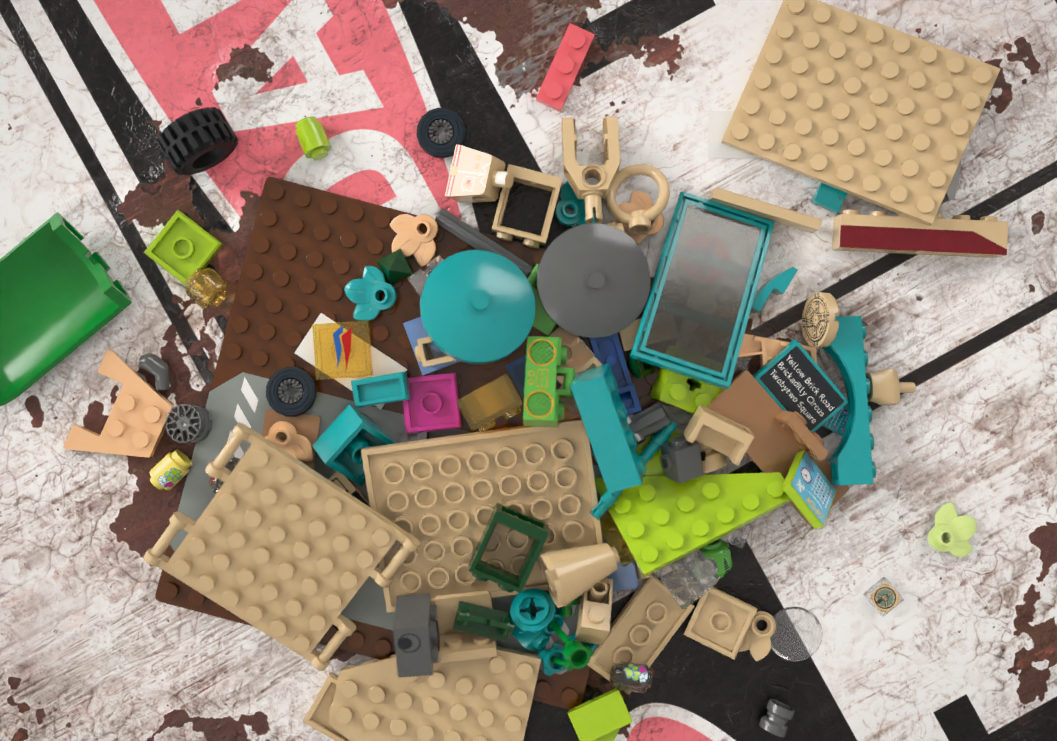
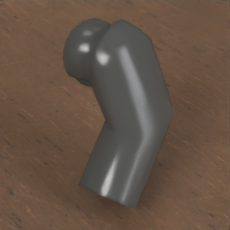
M148 353L141 356L139 359L140 367L155 376V390H169L168 364L155 354Z

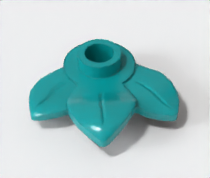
M567 181L560 190L561 201L555 207V216L561 224L567 226L588 224L585 222V200L577 198ZM565 208L572 209L573 214H567ZM593 213V219H592V222H593L594 224H595V213Z
M365 266L363 279L351 280L344 287L346 296L352 302L357 303L353 318L360 321L375 319L381 310L390 309L397 300L395 288L391 284L386 283L384 273L373 266ZM381 291H384L385 298L381 301L379 294Z

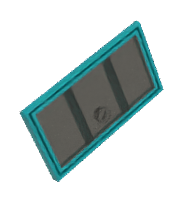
M680 192L630 357L727 390L732 381L775 222L687 192Z

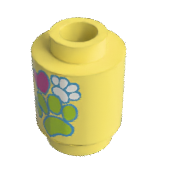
M176 449L173 453L169 452L150 470V481L159 490H171L189 472L192 462L180 450Z

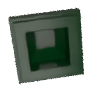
M402 249L377 260L387 282L391 285L414 274Z
M631 351L629 352L627 367L637 379L655 373L653 365L631 358Z

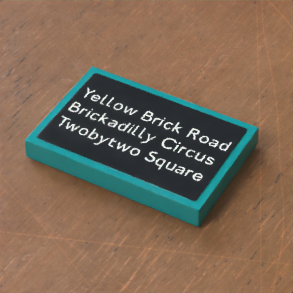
M795 339L753 375L782 410L796 411L801 414L807 421L805 426L810 432H815L849 402Z

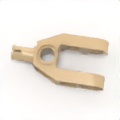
M606 116L603 118V166L596 164L580 166L578 164L575 118H562L563 173L577 198L585 200V222L588 224L593 223V213H595V224L603 222L602 199L607 198L619 172L620 147L617 116ZM588 178H595L599 181V183L591 185L588 184L585 180H587Z

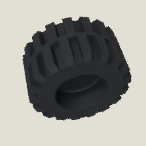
M216 107L201 108L180 116L163 130L157 140L158 145L175 173L184 176L197 174L214 167L226 159L238 145V138L221 110Z

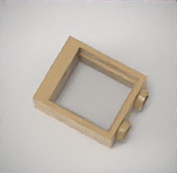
M508 164L507 171L513 173L514 182L548 190L552 194L541 236L501 226L511 188H502L492 225V233H496V238L512 242L513 238L523 240L524 246L539 249L540 245H546L563 178Z

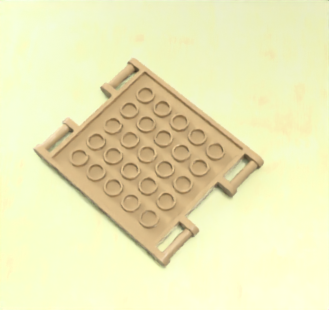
M237 423L232 430L233 435L215 461H210L205 468L208 475L224 482L197 521L181 512H174L169 520L170 524L155 546L147 550L143 558L149 565L160 567L307 659L317 670L324 671L330 664L329 659L347 636H351L356 630V625L343 616L341 612L366 579L370 576L378 585L388 588L393 581V575L409 554L415 552L421 544L416 537L245 424ZM242 441L251 443L233 471L227 469L225 465ZM179 530L187 531L188 534L172 557L169 558L163 553ZM398 540L403 545L385 569L382 570L377 565L395 541ZM333 624L338 627V631L320 653L314 648Z

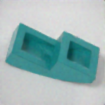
M794 267L786 269L768 280L755 293L751 312H760L771 292L777 296L784 294L798 269Z

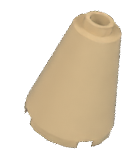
M607 543L543 552L539 554L538 562L544 582L547 581L550 590H548L555 605L560 608L566 606L616 571L620 558L614 546L610 548Z

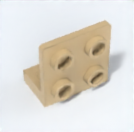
M489 590L435 597L440 634L441 663L497 657L496 639L453 629L459 601L493 609L491 592Z

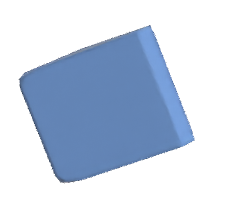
M627 557L621 558L620 563H617V570L607 576L608 579H613V590L638 588L635 562Z

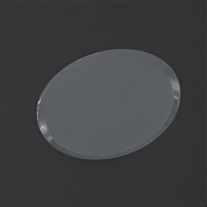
M793 606L784 608L774 615L776 630L770 637L772 650L779 657L788 661H802L811 657L818 650L822 641V627L817 617L811 611Z

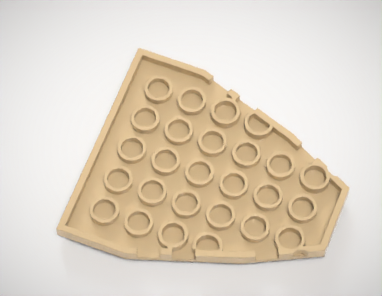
M497 646V657L441 663L440 651H438L439 662L433 663V675L398 678L396 654L391 655L390 658L378 661L373 659L365 661L361 665L353 664L341 667L328 724L350 741H523L541 658L537 654Z

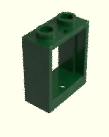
M496 503L469 562V572L478 580L484 582L490 580L497 583L506 592L513 593V591L522 593L549 535L548 524ZM497 523L534 538L517 575L481 560Z

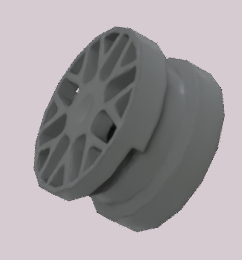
M180 404L173 407L166 418L168 435L179 443H198L204 440L212 428V420L208 416L209 412L199 405Z

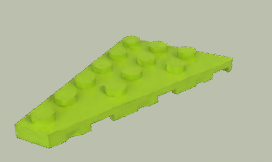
M780 472L710 474L680 484L665 476L643 477L642 484L624 489L614 505L607 510L640 571L646 577L792 500L782 489L785 479ZM596 478L595 486L601 498L608 490L604 479Z

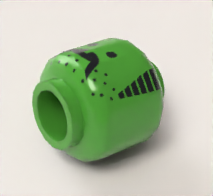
M721 538L694 551V555L699 561L696 562V567L705 564V560L710 558L717 563L718 568L713 570L710 579H720L732 568L730 546ZM707 563L697 569H702L708 573L711 567Z

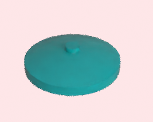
M469 250L449 256L433 269L422 290L420 315L428 337L443 353L461 362L487 364L509 356L524 342L534 322L535 299L528 279L513 262L493 252Z

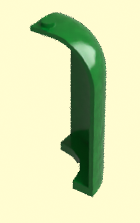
M58 212L0 259V406L20 396L132 303L122 283L118 279L113 281L107 273L110 266L98 252L92 254L81 242L84 239L83 235Z

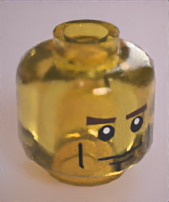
M200 267L185 281V284L188 285L185 290L186 294L203 309L209 308L211 305L217 308L228 297L224 293L228 288V283L212 268L203 270Z

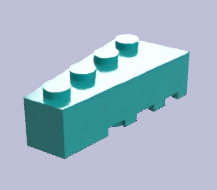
M610 363L577 373L570 387L608 493L642 484L644 473H646V466L642 456L638 457L635 448L637 446L636 437L633 430L629 428L626 408L621 402Z

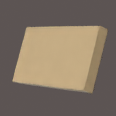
M651 574V577L645 578L610 625V631L604 644L596 645V648L593 650L594 654L590 656L587 665L624 692L630 694L640 679L634 681L632 678L628 679L624 668L628 667V664H633L638 668L642 665L648 670L695 606Z

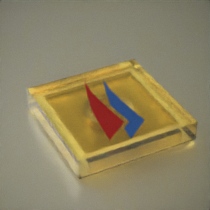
M368 320L312 324L316 380L373 376L370 324Z

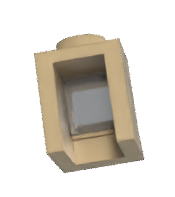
M429 337L417 339L418 346H415L417 361L419 363L422 362L423 367L458 361L438 349Z

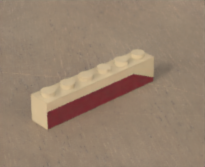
M843 210V214L833 218L832 250L983 258H998L1007 255L1008 222L998 221V217L984 216L980 217V220H970L969 215H954L953 219H943V214H937L931 226L898 214V216H887L888 212L872 211L870 215H860L859 210Z

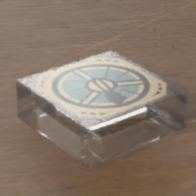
M885 577L863 593L882 617L904 601L902 596Z

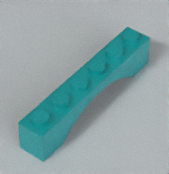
M861 316L835 317V321H839L836 337L829 346L822 348L832 358L840 371L849 402L844 434L838 447L830 457L832 485L874 484L873 478L876 477V465L872 461L871 450L874 449V437L870 433L869 422L872 421V409L868 406L867 395L870 393V381L866 378L865 367L868 365V353L864 350L863 340L866 338V326L862 323Z

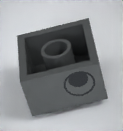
M430 594L396 596L393 634L398 678L433 675V663L439 662V629L436 628L437 610L436 605H431Z

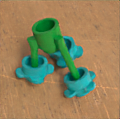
M556 607L554 621H551L547 626L550 630L546 629L545 632L548 634L557 633L565 643L564 649L560 643H553L551 648L547 650L542 649L538 653V657L541 658L544 666L543 672L548 676H552L554 672H560L565 668L568 671H572L573 668L581 669L589 663L590 656L594 654L593 650L597 645L575 640L576 632L567 637L561 629L564 623L561 607Z

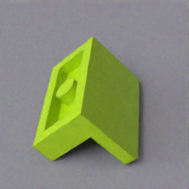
M619 687L568 711L569 718L580 741H593L632 722Z

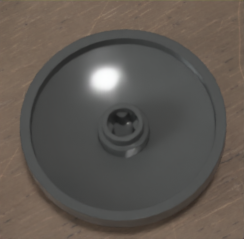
M584 224L565 231L547 247L538 266L537 291L545 312L559 327L577 336L599 338L622 331L640 315L649 296L650 270L643 251L629 235L609 225Z

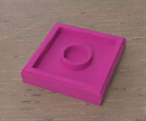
M456 373L408 378L411 399L403 400L406 434L462 428Z

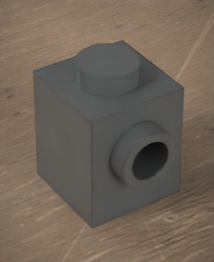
M676 436L671 438L670 442L660 445V463L665 477L680 484L703 476L699 443H690L686 440L685 436Z

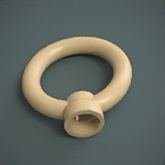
M635 164L625 167L618 172L605 199L606 208L614 219L629 225L630 233H648L651 230V221L657 218L668 204L670 198L669 182L659 169L651 165ZM636 175H645L652 178L658 185L659 196L656 203L649 210H635L629 214L618 207L616 192L626 179Z

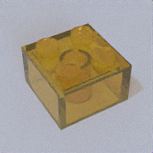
M508 373L456 400L471 430L479 429L481 433L497 424L495 419L504 415L506 419H509L520 413L521 409L519 406L524 404Z

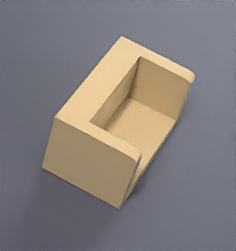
M701 404L697 407L683 433L688 442L693 443L696 440L728 456L735 465H739L755 437L749 428Z

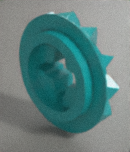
M533 588L522 591V593H519L514 598L510 614L515 625L523 632L529 631L535 634L541 629L546 630L550 622L554 621L556 608L554 601L547 592ZM532 602H534L537 610H541L536 613L535 620H532L530 614L526 613L531 610Z

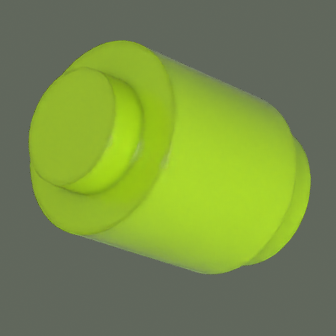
M313 116L298 121L295 125L297 128L295 133L305 157L316 161L328 156L331 145L322 123Z

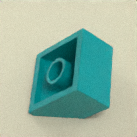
M349 404L312 446L327 466L362 486L366 479L361 449L395 444L396 442L371 419Z

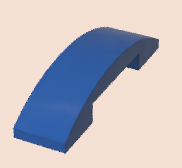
M618 334L589 338L594 356L603 365L610 363L618 386L620 399L626 408L627 415L642 411Z

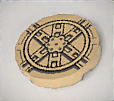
M815 292L806 301L802 316V329L806 342L812 347H827L836 337L839 321H835V314H839V307L836 299L830 293Z

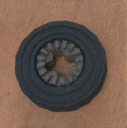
M435 108L429 110L421 117L417 125L416 135L419 145L427 154L435 158H447L454 155L456 144L463 146L466 138V129L463 120L456 112L448 108ZM441 126L445 131H449V134H446L443 140H439L438 136H434V133L438 132V127Z
M286 367L276 371L270 377L266 386V398L269 406L276 413L286 417H297L306 413L313 406L317 397V387L314 379L306 371L297 367ZM289 385L299 389V393L295 394L293 400L289 396L284 395L285 391L289 390Z

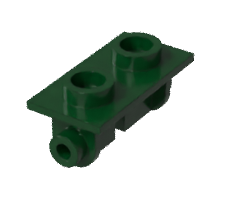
M459 601L453 625L454 630L507 642L509 633L512 634L515 627L510 613Z

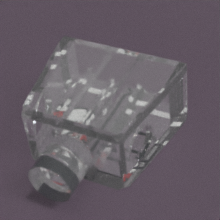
M700 549L656 571L682 609H685L702 597L719 581L717 563L711 558L706 559Z

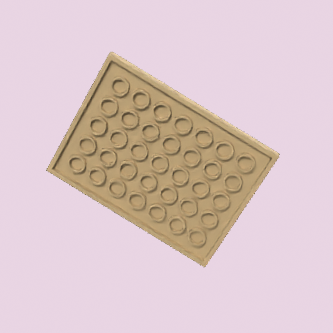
M783 0L721 143L931 226L996 81L1000 68L819 0Z
M582 418L558 421V428L518 426L361 449L370 508L416 537L421 544L415 552L409 554L393 575V581L388 588H383L387 613L395 612L396 596L430 594L431 605H435V597L441 595L487 590L491 592V598L519 594L516 591H513V593L506 592L493 581L488 580L484 582L478 580L469 572V562L496 503L548 524L549 535L540 554L548 551L603 544L600 520L598 521L590 514L598 502L590 440ZM497 523L481 560L517 575L534 538ZM398 540L395 541L379 562L382 570L385 569L403 545ZM538 558L523 591L533 588L543 591L550 590L547 581L544 582Z

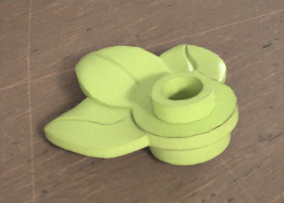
M953 502L945 503L935 513V526L928 532V543L936 551H948L955 557L967 556L972 552L968 539L975 534L977 522L971 516H958Z

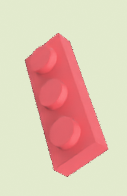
M571 23L569 24L536 97L537 102L561 112L595 34Z

